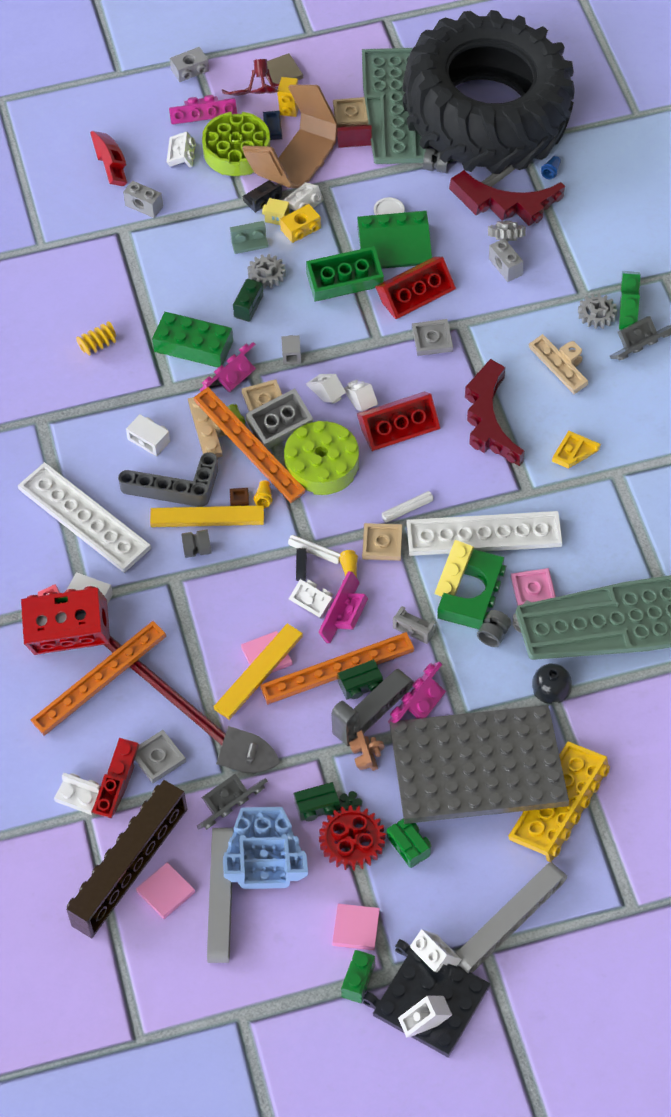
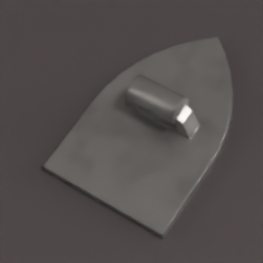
M228 726L216 764L244 773H259L274 768L280 764V761L273 748L261 737Z

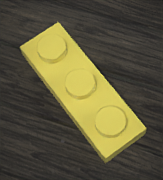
M458 540L454 541L434 594L441 597L443 593L456 595L474 549L473 546Z

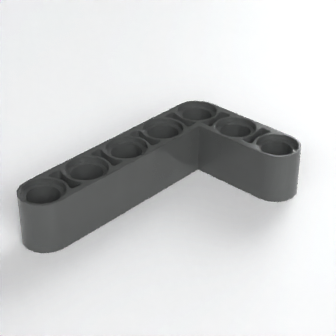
M211 452L204 453L200 458L193 481L124 470L118 475L120 490L128 495L203 507L209 502L218 473L217 457Z
M396 669L354 709L343 700L338 702L331 713L333 735L346 746H350L349 742L358 737L357 732L362 730L365 733L412 688L414 681L400 669Z

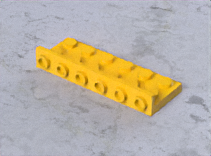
M568 741L559 757L569 806L523 811L508 835L510 841L545 855L548 862H552L554 857L559 855L563 842L569 839L571 829L574 825L578 824L582 811L589 806L592 795L599 790L601 780L608 775L610 770L607 756Z

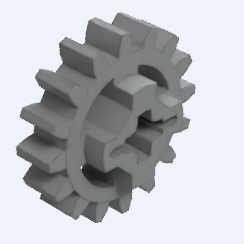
M498 221L496 225L488 226V236L495 237L496 240L505 238L507 242L516 241L518 237L526 236V226L518 225L517 222Z
M262 254L260 259L254 258L255 262L250 261V266L247 268L248 279L263 283V289L266 286L273 288V284L279 286V281H284L286 276L285 264H282V259L277 260V256L271 258L270 254L267 257H264Z
M599 293L595 297L594 294H591V298L585 296L584 301H580L578 317L582 319L583 324L588 323L587 327L594 325L595 329L598 326L603 329L605 324L610 326L611 322L615 321L617 305L613 304V299L607 300V295L601 297Z

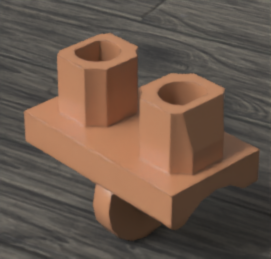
M361 730L357 732L358 737L349 742L354 754L360 751L363 752V755L354 760L359 770L370 767L374 771L378 769L375 757L381 756L380 751L385 746L382 741H377L376 737H372L369 740V737L364 736Z

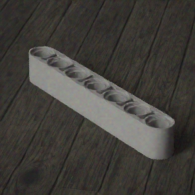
M212 828L207 940L208 963H229L232 882L224 878L223 856L228 849L229 839L234 832L233 828Z
M552 862L548 863L457 951L456 954L462 959L458 965L468 974L469 972L473 973L562 886L567 879V875Z

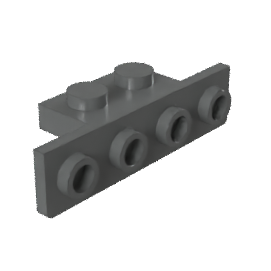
M647 316L618 331L624 348L610 355V358L618 359V361L629 357V353L643 350L644 345H652L658 342V338L670 336L671 325L656 331L651 317Z
M236 774L226 779L201 797L212 812V815L198 824L197 828L205 827L207 830L216 823L214 819L220 815L224 818L233 811L231 807L235 804L240 806L249 800L247 796L252 792L256 795L265 788L264 784L268 782L267 779L260 780L248 790Z

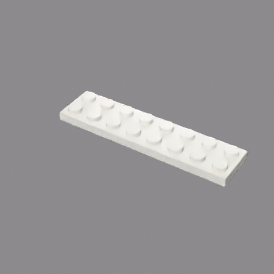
M45 462L18 485V489L123 573L151 549L149 543Z
M558 511L407 520L409 556L450 554L455 540L471 545L475 550L482 552L562 547Z

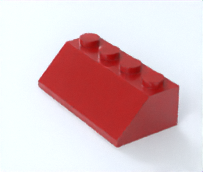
M433 257L375 286L381 302L395 319L456 289L443 257Z
M425 391L357 413L361 431L371 451L441 429L432 395Z

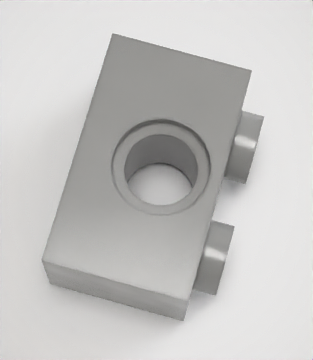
M200 47L170 58L171 71L179 82L209 71L208 58Z
M132 181L123 191L125 206L152 218H155L163 208L162 193Z
M505 238L489 245V260L507 282L523 275V260Z

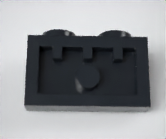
M268 180L243 195V201L256 213L263 209L264 204L267 205L269 198L279 200L282 197V185L280 183L275 185L271 180Z

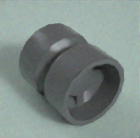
M426 148L423 170L433 171L436 169L437 172L447 173V163H450V160L444 163L440 159V152L433 148Z
M208 529L197 531L196 534L192 532L181 534L185 558L195 557L197 553L200 555L211 554Z
M491 610L477 632L478 639L485 645L498 647L504 638V634L507 633L511 626L510 618L500 611Z

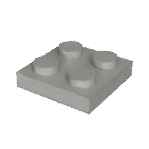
M447 319L412 323L417 356L453 352Z
M164 730L139 745L135 762L149 780L155 783L184 764L186 758Z

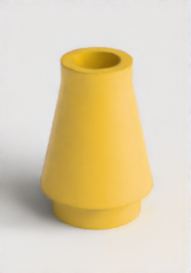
M267 480L259 482V487L254 496L256 506L264 505V508H267L272 503L270 482Z
M354 550L341 552L339 560L345 576L348 571H352L357 578L358 555Z

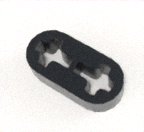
M297 548L296 581L300 579L306 581L307 548Z

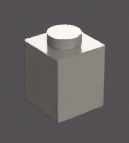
M299 335L281 336L283 365L301 364Z

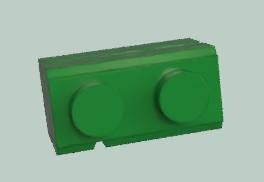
M403 818L397 824L395 823L387 828L386 837L406 864L412 868L430 856L432 846L427 837H422L419 834L420 830L416 823L404 824Z
M359 950L354 951L352 961L341 987V997L362 1003L375 968L374 955Z

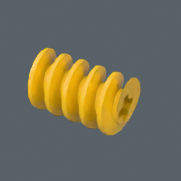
M107 321L106 325L101 324L100 328L95 327L94 332L89 330L87 334L83 333L81 338L77 336L76 341L80 349L91 356V349L97 353V346L100 349H104L103 343L107 346H110L109 340L116 343V332L112 324Z

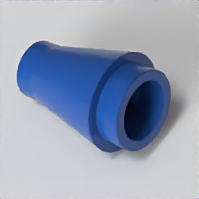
M553 156L542 166L541 174L544 178L552 179L557 176L561 159L558 156Z

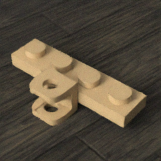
M543 334L529 343V348L573 394H576L588 385V380L575 368L582 362V356H580L582 349L574 341L562 346L560 351Z
M194 397L188 398L202 453L211 452L217 458L222 457L218 437L226 436V434L194 401Z

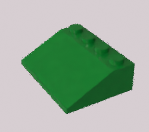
M427 211L357 217L360 249L375 246L381 269L417 266L432 258Z

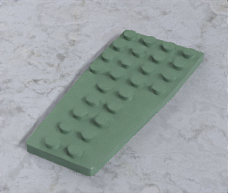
M413 48L362 49L363 93L368 125H371L372 128L371 147L375 164L423 163L426 149L419 145L422 137L417 131H409L407 125L409 114L407 111H404L402 97L405 94L403 91L404 73L408 57Z
M671 575L622 582L517 606L516 616L529 658L537 660L644 652L671 648Z

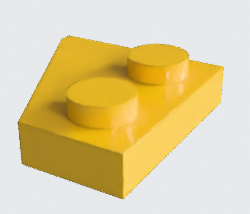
M568 431L553 455L552 462L569 469L599 451L601 444Z

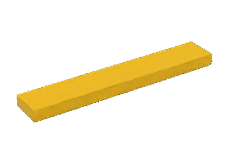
M264 505L151 508L150 515L151 527L264 525Z
M287 623L213 706L214 710L230 720L300 641L303 633Z

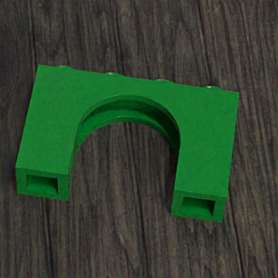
M473 549L464 574L476 577L485 585V590L474 598H462L443 593L438 606L437 619L479 630L489 613V609L495 605L496 597H494V594L500 590L501 581L499 580L501 576L504 577L507 567L504 565V557Z

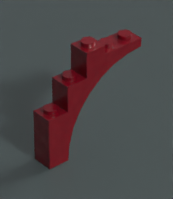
M463 170L451 178L449 189L475 215L481 212L484 213L490 208L503 221L508 217H513L516 213L530 226L541 221L544 210L563 198L565 185L560 182L540 191L526 193L509 192L485 185Z
M490 359L465 387V398L470 403H473L468 409L467 421L472 426H475L474 430L470 433L469 444L474 449L480 450L483 453L491 449L495 454H499L509 462L520 466L524 462L525 451L506 436L499 426L493 410V399L498 387L505 379L506 367Z

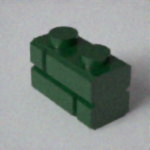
M252 279L245 280L233 303L235 318L248 322L251 321L263 297V283Z
M373 659L338 672L337 680L346 700L350 698L358 699L364 693L372 692L383 682V676Z
M333 782L293 793L300 821L306 820L310 822L321 815L332 816L334 815V810H340V802Z

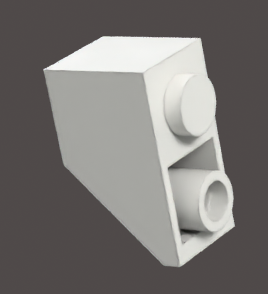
M354 380L349 382L348 386L344 388L347 397L356 410L364 411L378 405L371 384Z

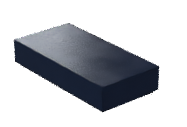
M280 111L263 112V120L269 129L270 140L282 139Z

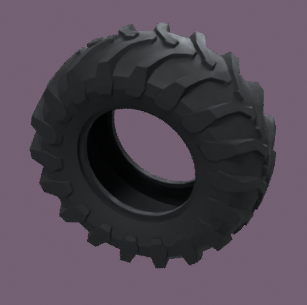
M490 10L487 16H478L472 11H463L458 20L446 17L440 19L433 30H425L421 33L408 57L403 78V91L405 94L402 97L404 111H407L409 114L407 117L409 131H417L422 137L419 145L423 149L433 147L440 152V159L444 163L453 159L461 162L464 170L472 172L478 166L486 167L492 174H500L509 165L522 170L526 169L533 159L543 160L549 155L554 145L558 144L561 140L573 109L574 102L571 100L574 99L575 88L571 77L573 76L574 69L572 61L565 60L562 56L565 49L563 43H552L546 38L548 30L544 26L535 30L526 25L525 17L518 15L515 20L503 18L499 11ZM471 80H491L511 87L521 97L505 103H485L464 95L456 86Z

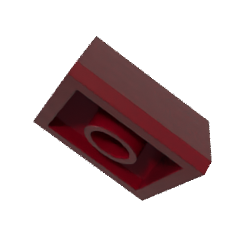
M371 125L337 127L338 148L371 145Z

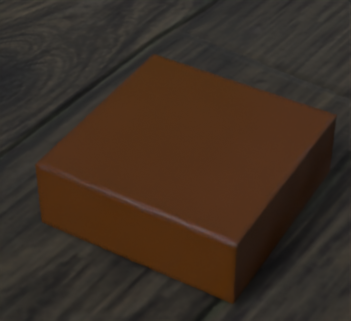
M248 488L230 489V506H249Z

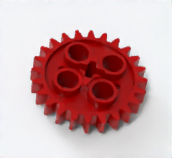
M350 805L349 811L341 807V813L334 810V817L327 815L328 822L323 821V828L319 829L321 835L319 836V843H321L320 850H325L323 852L324 857L330 856L329 863L336 860L337 868L344 864V870H347L348 866L351 865L353 871H355L356 865L363 869L365 862L371 866V858L376 861L378 860L377 854H382L383 849L381 847H385L386 833H383L384 825H380L381 819L375 820V813L368 815L367 808L361 812L360 806L355 811ZM362 824L363 827L356 828L355 825ZM337 830H343V831H344V832L341 833V834L335 833V831H337ZM362 842L370 843L368 846L361 845ZM342 848H349L350 851H348V852H343V851H341V849H342Z

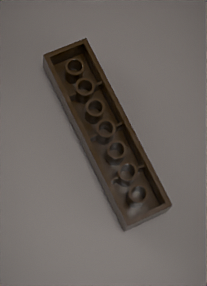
M163 780L160 785L154 788L152 796L148 801H144L138 815L131 818L126 831L119 834L116 844L112 849L107 850L101 864L95 866L89 880L82 883L77 896L68 902L66 910L73 928L91 939L94 937L188 810L183 790L166 780Z

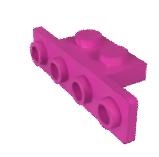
M206 95L201 99L191 97L184 101L185 105L169 108L171 124L213 119L228 112L237 114L236 100L234 98L218 100L217 96L214 97V95Z
M253 342L250 345L247 343L239 349L241 353L237 356L233 354L227 360L228 364L225 367L221 365L214 371L216 375L213 378L207 377L202 382L203 387L199 390L203 391L218 379L228 392L232 391L256 369L244 356L256 344Z
M352 571L347 572L319 629V634L326 643H331L337 629L354 630L368 600L365 594L355 593L359 581Z
M440 661L434 664L430 663L423 672L425 674L422 678L419 677L412 686L414 688L411 692H407L401 699V705L394 708L390 713L389 724L390 722H398L407 710L417 719H423L429 715L446 692L432 679L442 666Z

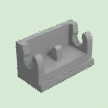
M403 606L400 607L397 614L393 617V629L402 633L407 632L408 636L428 644L437 629L436 621L431 623L407 613Z

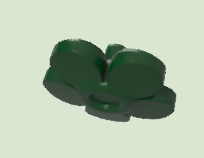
M350 791L348 795L342 793L339 798L342 802L340 808L344 807L347 810L351 805L353 810L356 811L358 806H362V799L356 798L357 793L354 791Z

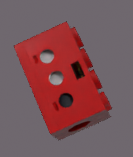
M88 586L83 590L68 589L64 593L49 592L44 596L29 595L27 598L21 599L24 645L34 655L110 644L107 599L98 587Z

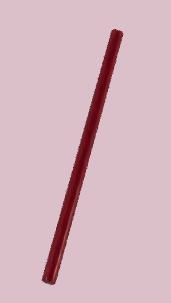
M110 636V644H105L104 646L113 653L122 645ZM138 659L130 666L132 670L220 745L223 744L226 733Z

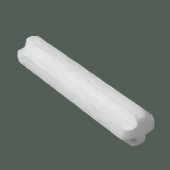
M427 491L382 512V519L387 523L432 502L433 495L430 491Z
M291 535L288 540L290 546L307 548L308 553L335 564L340 562V553L295 535Z

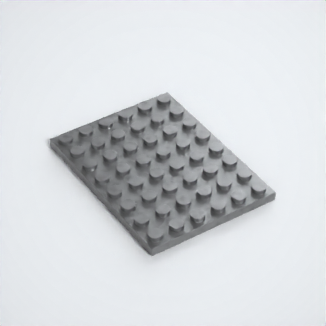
M549 705L400 720L396 723L390 722L404 824L569 806Z

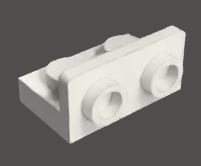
M188 132L169 138L167 164L170 167L183 162L189 168L193 167L196 141Z
M305 182L282 201L289 202V209L296 211L307 204L315 208L324 198L318 185Z
M300 579L289 600L323 619L331 603L334 601L332 598L333 594L324 588L322 592L316 589L317 584L309 579L306 582Z
M63 773V782L54 797L55 802L92 815L100 785L93 780L86 781L73 773Z
M422 929L410 945L411 949L435 972H438L443 964L458 966L462 960L437 934Z

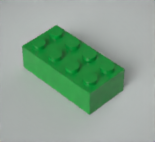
M375 246L306 261V274L314 302L375 289L376 285L384 281Z
M164 312L152 337L154 352L219 368L224 364L232 346L233 331L231 327Z

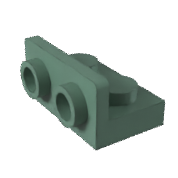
M264 221L230 227L231 243L235 254L268 248Z

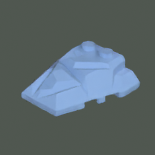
M248 807L240 809L233 835L228 842V849L223 856L224 878L231 882H238L243 889L287 888L290 885V881H299L308 876L307 855L305 851L301 850L299 839L297 836H294L292 825L283 807Z

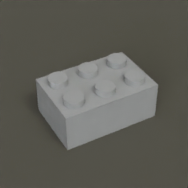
M296 389L246 413V422L251 431L267 449L287 440L299 427L313 422L311 414Z

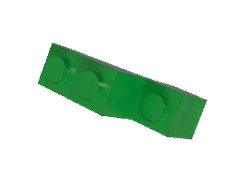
M622 271L619 330L638 321L640 272Z

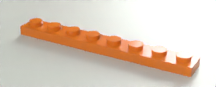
M209 387L194 397V401L290 503H293L305 493L306 489Z
M154 621L150 622L30 719L32 724L45 736L167 637L166 633Z
M407 632L263 683L260 685V689L268 705L337 680L338 672L373 659L378 665L414 652V646Z

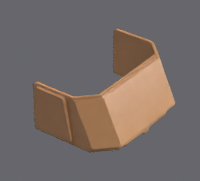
M289 85L288 88L301 112L300 129L279 158L273 147L243 146V153L255 174L288 188H299L305 182H309L319 167L324 165V160L336 143L337 121L318 85Z

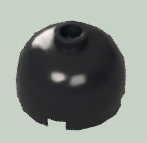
M549 663L536 670L532 679V688L534 695L540 701L547 704H552V702L560 703L568 698L571 692V676L563 666Z

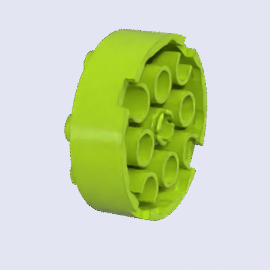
M232 112L221 114L213 118L205 126L202 133L204 159L213 170L222 175L243 176L254 172L243 153V146L271 147L270 133L265 122L247 112H242V114H232Z
M316 421L305 424L296 429L289 436L285 444V468L307 491L313 492L314 495H329L339 492L353 482L359 470L358 443L354 435L339 424L328 421Z

